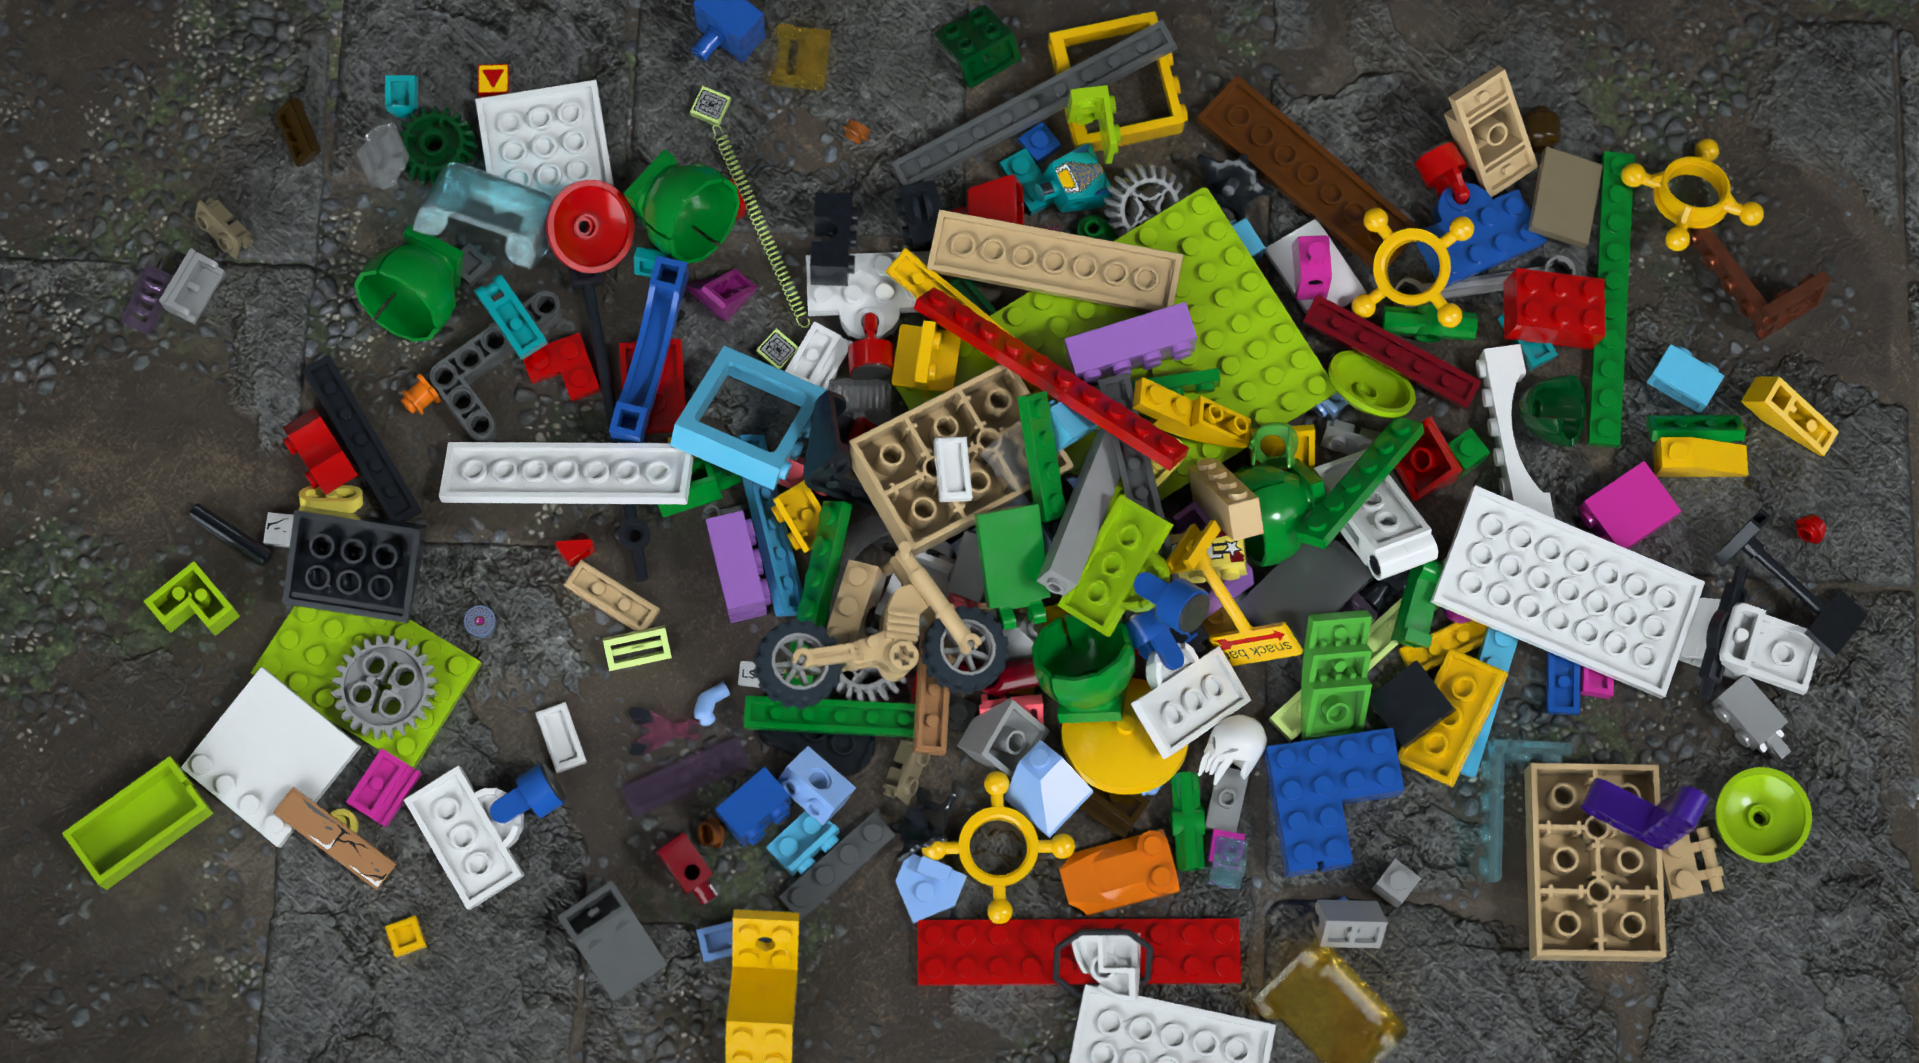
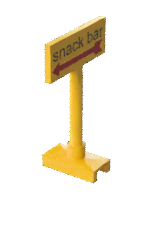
M1215 520L1209 521L1203 531H1200L1196 524H1191L1167 558L1166 563L1170 570V575L1194 569L1200 570L1238 628V630L1212 634L1209 640L1214 648L1220 646L1231 666L1301 655L1304 650L1285 622L1257 627L1251 626L1210 564L1212 559L1208 555L1207 550L1221 531Z

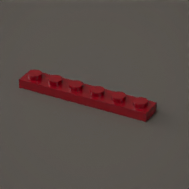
M1318 294L1315 296L1302 321V324L1464 410L1469 407L1482 382Z

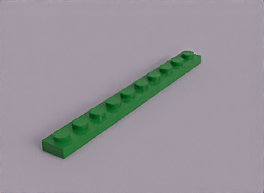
M1604 151L1602 155L1603 166L1600 186L1596 278L1604 279L1606 336L1592 349L1587 446L1618 449L1621 440L1633 187L1624 184L1621 173L1626 165L1634 163L1635 154Z

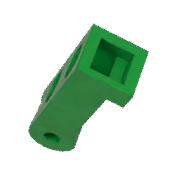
M1433 560L1410 569L1390 641L1412 648H1430L1433 635H1430L1429 631L1436 606L1430 603L1442 573L1444 562Z

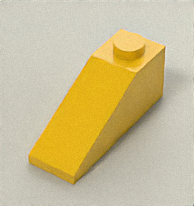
M1779 376L1755 377L1741 400L1760 420L1819 456H1825L1839 432Z
M1661 437L1653 446L1654 474L1656 477L1748 476L1746 445L1694 437Z

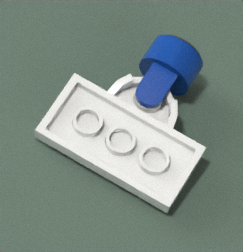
M1153 608L1145 612H1134L1121 620L1129 631L1133 648H1137L1147 661L1146 678L1151 688L1149 692L1132 702L1131 706L1163 759L1173 755L1217 725L1223 718L1230 716L1252 701L1220 646L1198 658L1195 650L1186 642L1180 644L1175 641L1169 630L1171 627L1156 619Z
M538 763L517 776L516 782L518 787L509 793L497 788H484L476 792L463 769L457 766L404 799L468 910L473 909L525 876L509 850L519 839L523 830V813L532 808L538 817L543 818L565 804L566 796L556 777L545 764Z

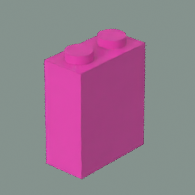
M1645 461L1586 499L1578 508L1581 512V520L1589 529L1593 528L1600 538L1628 550L1674 520L1681 512V509Z

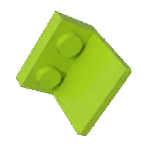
M1107 85L1071 89L1066 110L1068 123L1076 122L1078 125H1086L1098 119L1105 164H1112L1114 154L1118 153V143L1121 142L1119 124H1114L1113 114H1116L1114 95H1109Z

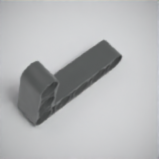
M541 291L522 303L542 334L561 320L562 308L557 295L551 291ZM550 303L555 306L554 310L550 313L539 311L544 304ZM496 323L439 361L430 371V380L434 389L474 442H492L496 438L497 427L491 414L469 385L516 353ZM494 339H502L504 341V344L498 349L489 347L490 342ZM474 356L479 359L478 363L472 367L463 365L468 357ZM445 374L453 376L449 384L441 385L438 383L439 378ZM462 398L471 400L470 405L465 409L456 407L457 402ZM480 422L489 424V428L483 433L474 431L475 426Z

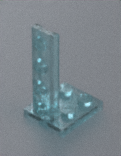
M1494 739V741L1486 743L1484 756L1487 757L1481 763V778L1486 779V792H1481L1480 810L1485 811V824H1481L1479 829V841L1484 843V856L1479 857L1478 863L1479 875H1483V882H1498L1502 877L1504 762L1525 763V761H1530V758H1537V763H1562V758L1572 756V743Z

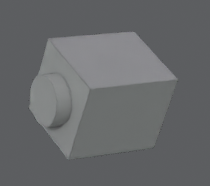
M1395 858L1371 889L1397 909L1421 878Z

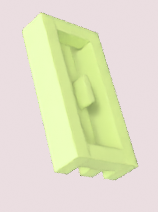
M665 625L603 638L609 671L672 658ZM661 636L660 639L611 649V645ZM663 646V651L615 661L613 659V656Z

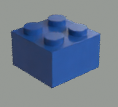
M763 767L715 810L720 822L725 825L726 829L744 848L749 843L751 846L757 844L766 835L764 830L774 822L778 825L791 813L788 809L792 805L788 792Z

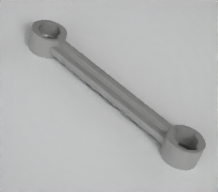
M1561 255L1550 258L1545 266L1527 268L1548 272L1550 266L1559 264L1567 269L1569 275H1575L1576 273L1574 263L1568 257ZM1513 271L1470 277L1444 288L1441 295L1445 299L1503 291V282ZM1406 278L1401 280L1395 289L1399 291L1403 287H1412L1420 294L1428 290L1434 283L1422 284L1414 278ZM1393 301V304H1394L1395 307H1403V308H1416V307H1418V306H1406V305H1401V304H1398V303H1396V302Z

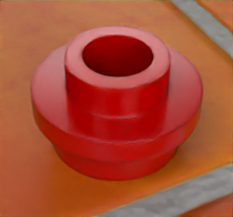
M1808 514L1796 521L1798 536L1803 541L1818 544L1824 539V533L1827 529L1820 517Z

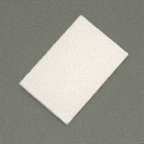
M1316 219L1266 247L1264 251L1295 299L1292 243L1300 236H1328L1320 222ZM1329 237L1332 279L1327 299L1346 308L1352 304L1356 296L1366 294L1367 292ZM1313 280L1308 284L1316 285L1319 284V281ZM1299 300L1297 302L1303 311L1307 313L1313 300Z

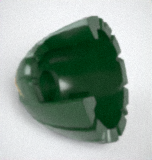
M1566 374L1537 382L1529 387L1519 401L1520 417L1527 429L1537 437L1554 445L1563 447L1574 446L1578 442L1579 436H1581L1585 422L1583 419L1586 415V403L1582 401L1585 399V394L1580 380L1575 375Z

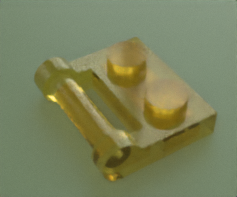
M786 23L778 24L776 29L778 46L775 71L771 73L770 83L779 87L825 91L831 30L794 27ZM790 39L799 40L795 75L786 73Z

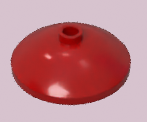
M581 180L569 184L555 196L547 212L546 235L553 253L564 265L578 272L599 273L613 268L626 256L634 238V216L628 201L619 190L603 181ZM581 221H583L586 226L584 232H581L579 230V223Z

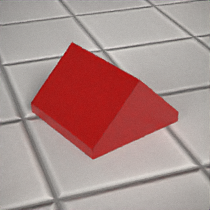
M1432 416L1421 422L1423 423L1424 434L1395 466L1414 502L1455 482L1462 472L1461 466Z

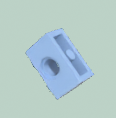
M809 746L785 768L777 780L790 797L823 826L845 805L856 789L853 784Z

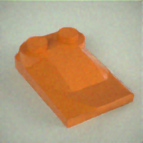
M1163 829L1147 831L1138 836L1074 852L1059 867L1068 904L1082 910L1086 916L1179 893L1180 891L1174 861Z

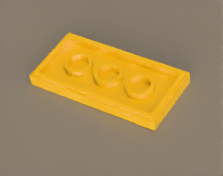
M1449 648L1434 679V683L1456 711L1406 749L1401 745L1398 751L1399 763L1453 788L1507 679L1508 673Z

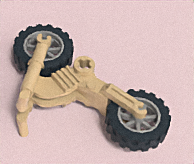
M903 541L900 543L895 556H892L890 561L880 566L885 576L894 573L902 587L898 588L889 598L879 620L878 634L849 644L836 645V639L833 636L830 637L826 633L828 630L823 626L817 627L814 625V622L809 620L799 622V619H792L787 623H779L764 636L758 644L757 652L753 658V663H755L753 671L755 678H758L760 682L758 684L762 692L766 691L769 694L768 698L771 701H779L783 707L790 708L794 706L797 709H803L809 705L814 706L826 698L838 684L839 675L843 671H856L874 667L879 669L882 677L888 681L901 680L918 662V650L913 644L918 642L919 618L922 614L928 623L926 624L928 628L924 633L925 637L921 642V649H923L921 658L923 664L926 663L928 668L926 670L930 678L933 676L937 680L936 684L940 687L950 688L949 691L952 693L960 691L964 692V694H972L974 691L979 692L985 689L1004 671L1006 667L1005 662L1009 657V651H1007L1006 647L1009 644L1008 638L1003 635L1002 631L1004 628L1000 622L996 623L993 620L994 616L990 613L980 612L981 609L974 606L971 609L966 608V606H958L954 609L953 603H949L927 570L921 567L911 553V544ZM797 642L796 651L792 654L784 644ZM982 642H984L986 654L976 650ZM803 644L811 647L812 649L803 648ZM778 650L788 659L787 662L775 663ZM972 657L985 661L980 669L976 670ZM961 661H966L969 672L957 669ZM777 669H783L784 673L789 672L785 680L780 676ZM819 675L816 681L809 685L806 676ZM794 676L796 679L800 678L802 686H794L789 682Z

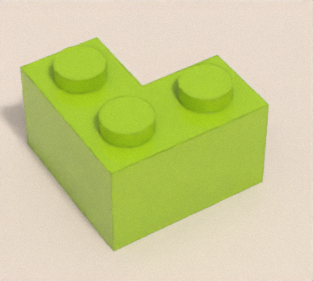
M195 561L143 601L170 633L195 613L215 636L240 617Z

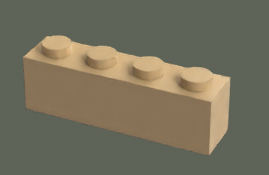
M1206 458L1198 461L1196 465L1188 466L1193 502L1196 501L1211 520H1215L1219 527L1233 541L1264 533L1259 498L1217 459Z

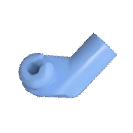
M723 681L698 696L694 716L702 726H709L715 721V715L713 714L715 703L731 695Z

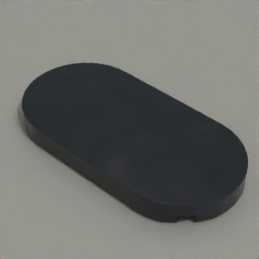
M757 730L760 737L768 745L795 758L809 746L842 776H852L864 770L873 759L876 748L875 737L869 735Z

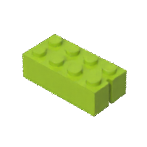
M169 756L62 834L97 884L108 890L214 813L198 790L193 787V783L180 765Z

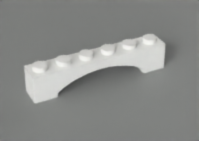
M1516 344L1484 349L1479 360H1476V371L1478 377L1483 378L1485 389H1482V402L1485 408H1489L1490 418L1487 420V427L1490 437L1495 439L1496 448L1493 449L1495 466H1500L1502 478H1499L1501 496H1506L1509 500L1555 518L1550 492L1543 493L1529 476L1520 459L1513 436L1511 417L1513 394L1516 383L1521 382L1526 374L1521 345Z

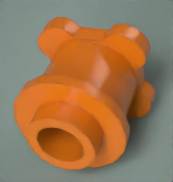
M419 373L416 376L418 382L407 391L404 389L401 391L404 397L400 401L411 414L417 411L422 415L424 413L423 409L433 401L439 404L441 399L437 391Z

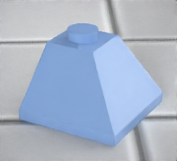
M1040 740L1018 762L1004 799L1050 838L1086 801L1093 791L1060 755Z

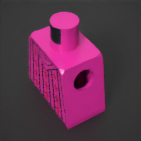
M1329 236L1297 237L1292 243L1296 301L1314 300L1317 294L1327 299L1332 279ZM1313 280L1319 281V284L1311 285L1308 283Z

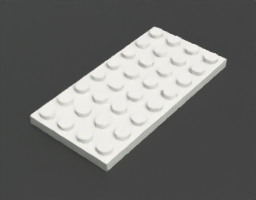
M1475 485L1471 488L1430 603L1662 699L1666 697L1705 581Z

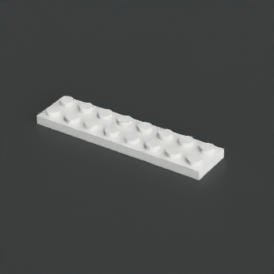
M448 442L439 498L442 503L687 504L694 455L671 446L670 443Z

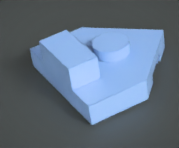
M913 854L906 859L901 866L895 883L912 923L915 924L918 920H924L939 912L955 907L967 875L925 856L920 857Z

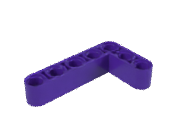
M1594 778L1581 805V809L1587 814L1651 847L1666 850L1696 828L1709 798L1701 791L1683 785L1655 806L1601 778Z

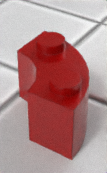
M315 408L282 427L287 434L283 441L292 455L299 453L309 469L304 474L313 489L320 486L324 494L327 495L358 476Z

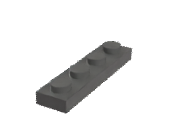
M873 812L779 896V899L790 912L799 913V922H801L889 844L896 835Z

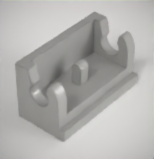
M190 248L159 301L166 311L195 325L226 272L218 267L219 264Z
M1316 901L1315 909L1319 920H1313L1312 923L1314 932L1319 940V947L1381 948L1388 922L1378 901Z

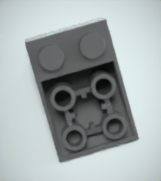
M612 880L557 916L613 1002L668 966Z

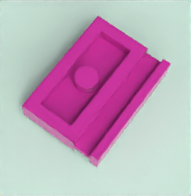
M381 748L346 803L387 828L402 806L404 799L407 798L422 774Z

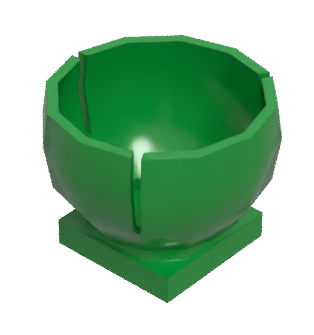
M665 149L623 193L643 226L646 227L649 240L672 259L687 262V264L703 261L719 248L693 228H697L704 235L722 245L734 226L740 205L737 186L719 171L701 163L679 166L673 154Z
M409 224L403 233V244L401 246L381 249L366 262L354 283L358 302L368 315L373 318L389 297L395 293L394 297L375 319V322L393 335L413 342L432 340L448 322L456 306L455 294L460 289L464 252Z
M1298 458L1295 459V465L1287 469V471L1266 464L1243 467L1233 472L1232 474L1259 498L1264 533L1244 538L1245 552L1252 562L1260 567L1279 564L1294 556L1303 544L1297 541L1295 531L1326 497L1323 480Z
M1065 614L1063 617L1070 645L1068 644L1060 617L1042 628L1031 647L1035 677L1042 690L1059 703L1057 712L1059 723L1122 721L1128 682L1135 671V652L1126 625L1119 621L1112 635L1108 637L1075 616Z

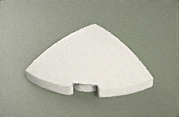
M1127 935L1081 936L1072 942L1073 952L1084 974L1090 973L1100 983L1098 985L1100 990L1119 999L1137 1000L1141 945Z

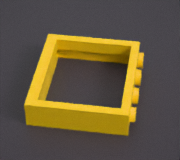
M1156 11L1049 33L1048 47L1055 74L1058 75L1071 68L1065 47L1142 31L1159 22ZM1172 53L1156 60L1171 116L1120 127L1121 142L1118 143V147L1182 133L1184 123L1188 121L1185 104L1179 103L1177 94H1180L1181 90L1178 77L1172 76L1170 66H1173ZM1076 122L1068 123L1074 149L1090 143L1094 152L1103 150L1100 132L1087 134L1085 125H1078Z

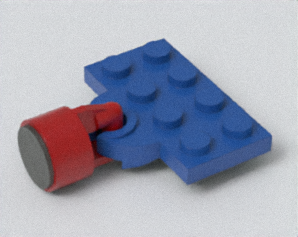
M1445 141L1423 152L1415 162V167L1426 187L1434 188L1439 197L1433 206V216L1437 224L1423 230L1441 238L1449 231L1450 224L1456 217H1468L1474 224V233L1471 238L1465 241L1457 240L1447 248L1451 259V273L1445 288L1542 247L1547 242L1543 235L1528 231L1531 211L1518 189L1492 199L1486 190L1476 184L1464 182L1461 172L1468 165L1456 143L1451 141ZM1416 242L1435 279H1437L1440 270L1437 253L1430 245Z

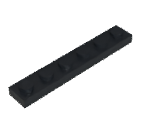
M330 355L302 369L389 519L406 522L422 513V510Z

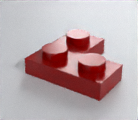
M580 333L548 343L523 359L532 384L561 374L571 402L601 392Z

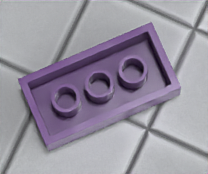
M1183 302L1065 338V355L1070 371L1076 377L1094 387L1099 385L1098 380L1124 373H1129L1130 375L1131 370L1143 367V370L1153 369L1160 366L1162 360L1173 358V361H1179L1190 357L1191 352L1195 351L1197 335L1187 304Z

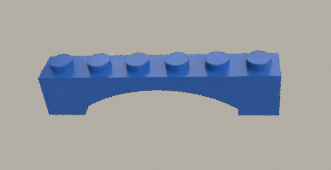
M658 255L656 257L635 351L609 428L611 440L614 442L644 443L689 277L687 262Z

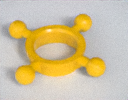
M1712 139L1700 140L1695 146L1694 152L1696 157L1679 158L1670 163L1665 171L1651 175L1646 173L1643 166L1638 163H1630L1622 170L1621 178L1625 185L1638 187L1642 184L1654 188L1653 198L1658 210L1667 219L1676 224L1665 236L1667 247L1673 251H1682L1688 247L1690 243L1688 228L1699 229L1713 226L1720 222L1726 213L1739 216L1741 222L1747 226L1758 225L1764 217V210L1760 204L1747 202L1743 205L1735 201L1730 193V182L1726 173L1712 162L1719 155V146ZM1680 175L1701 177L1716 189L1719 201L1709 207L1690 206L1678 200L1671 193L1668 182Z
M1381 208L1369 209L1363 218L1364 225L1369 231L1378 232L1384 240L1376 252L1373 263L1374 278L1378 287L1369 295L1360 294L1353 299L1351 304L1353 313L1363 319L1369 318L1374 314L1376 304L1385 297L1406 306H1418L1431 301L1438 310L1437 318L1439 323L1446 328L1456 327L1462 320V311L1459 306L1448 303L1441 295L1451 273V259L1447 248L1457 240L1465 241L1471 238L1474 233L1472 220L1465 216L1456 217L1452 220L1449 231L1441 238H1438L1434 234L1418 228H1408L1393 233L1387 225L1388 216L1386 212ZM1409 242H1423L1430 245L1438 255L1440 262L1438 277L1428 290L1420 294L1407 295L1400 293L1391 285L1388 278L1387 268L1389 259L1400 246Z
M993 771L986 776L984 787L991 795V807L985 808L969 818L960 833L959 841H938L929 848L921 849L925 857L935 861L942 859L945 854H959L963 867L971 877L982 884L992 886L993 901L988 905L987 915L996 924L1008 922L1013 914L1012 905L1006 900V886L1019 882L1029 874L1035 865L1038 853H1052L1057 858L1065 859L1070 857L1075 851V841L1070 835L1059 833L1051 840H1038L1033 825L1023 814L1014 809L1004 807V794L1008 791L1010 782L1007 775L1001 771ZM1005 821L1017 827L1023 834L1027 853L1023 863L1015 871L1005 875H992L981 870L973 861L970 854V841L974 832L985 823Z

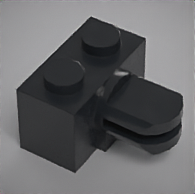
M935 179L899 187V198L894 199L898 217H904L906 225L901 227L905 245L911 244L912 252L931 250L939 210H943Z

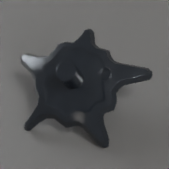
M1246 153L1237 159L1226 158L1222 161L1204 155H1198L1197 160L1209 172V176L1205 179V186L1222 208H1233L1237 212L1240 221L1246 218L1245 207L1255 197L1274 194L1273 188L1258 181L1257 171L1249 166Z
M918 786L916 807L911 806L906 810L904 821L891 825L892 831L901 834L900 842L904 843L902 851L897 855V861L904 862L919 849L929 848L938 841H947L945 829L948 826L947 816L956 800L955 793H951L945 802L938 804L928 798L923 787Z

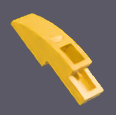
M1144 377L1135 382L1132 409L1150 416L1151 423L1157 428L1180 437L1213 445L1237 448L1249 446L1250 418L1203 396L1193 401Z

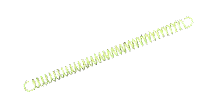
M713 125V131H714V133H715L714 127L717 126V127L720 128V126H718V125ZM715 133L714 139L717 140V142H718L719 140H723V139L727 138V135H724V136L720 137L719 139H716V138H715V137H716V133ZM726 140L721 144H718L716 142V144L719 145L718 149L723 151L731 148L732 145H728L725 148L720 149L721 145L729 143L730 140ZM731 150V151L727 152L726 154H722V155H724V156H723V159L726 160V162H727L728 160L734 159V158L736 157V155H733V156L729 157L728 159H725V158H724L725 155L732 154V153L734 152V150ZM735 160L730 164H727L725 162V164L728 165L727 169L732 171L740 168L741 165H737L734 168L729 169L730 165L738 163L739 160ZM740 170V171L736 172L735 174H731V175H733V176H732V179L735 180L734 183H735V185H737V188H738L739 185L745 184V183H747V181H748V180H744V181L740 182L739 184H736V181H737V180L743 179L746 175H742V176L738 177L737 179H734V178H733L734 175H738V174L742 173L743 170ZM750 185L744 186L743 188L738 190H745L749 188ZM749 190V191L745 192L744 194H741L742 197H743L744 195H747V194L751 193L752 190ZM751 195V196L747 197L746 199H743L744 202H745L746 200L752 199V198L754 197V195ZM757 200L751 201L750 203L746 204V210H749L748 214L750 210H754L759 207V205H756L751 209H747L748 205L756 203ZM758 210L753 214H749L751 215L750 219L753 220V225L757 226L766 222L765 220H763L758 224H754V221L763 218V215L758 216L755 219L751 218L753 215L759 214L761 210ZM765 225V226L761 227L760 229H756V226H755V230H758V231H757V235H760V237H761L762 235H766V234L770 233V230H768V231H765V232L762 233V234H758V232H759L760 230L766 229V228L768 227V225ZM770 235V236L766 237L765 239H761V238L759 237V239L764 241V240H768V239L772 238L773 236ZM774 240L768 242L767 244H763V241L761 242L762 245H765L764 250H767V252L769 250L777 248V246L775 245L769 249H765L767 245L773 244L775 242ZM775 251L772 254H767L766 252V255H769L768 259L771 260L770 264L774 267L784 263V261L772 264L774 260H778L782 256H777L774 259H770V256L779 253V251ZM782 266L779 269H774L773 267V270L776 271L775 275L778 276L777 280L782 282L791 278V276H787L784 279H779L781 275H785L789 271L776 274L779 270L785 269L786 266ZM790 281L784 285H782L780 282V285L783 286L782 290L785 291V296L789 297L798 293V291H795L790 295H786L787 291L794 289L796 286H792L789 289L784 290L783 288L787 285L792 284L793 281ZM797 296V297L793 298L792 300H788V297H787V301H790V302H789V305H790V303H791L792 301L799 299L800 296ZM802 301L790 306H792L793 308L794 306L800 305ZM804 306L798 308L797 310H793V309L791 308L792 311H795L793 315H794V316H797V317H796V320H797V318H798L799 316L805 315V314L807 313V312L805 311V312H803V313H801V314H799V315H795V313H796L797 311H800V310L804 309V308H805ZM808 319V322H809V323H808L807 326H802V325H800V326L803 327V328H807V327L810 325L809 319Z

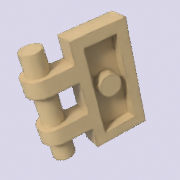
M1709 827L1696 829L1699 838L1698 842L1691 843L1689 834H1687L1666 850H1662L1663 876L1670 901L1703 894L1701 881L1709 880L1712 892L1724 889L1722 881L1724 872L1722 866L1718 865L1715 853L1717 844L1715 838L1711 837ZM1702 852L1706 866L1705 870L1698 871L1694 853Z

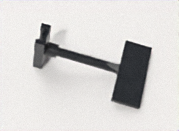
M1761 508L1722 547L1713 559L1721 567L1731 561L1741 551L1751 559H1757L1817 614V617L1804 634L1829 657L1834 659L1868 614L1841 589L1835 593L1827 605H1824L1763 549L1764 545L1756 538L1771 517Z

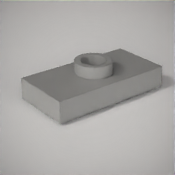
M1228 768L1219 782L1213 785L1205 829L1237 832L1249 775L1244 780L1240 775L1241 770Z

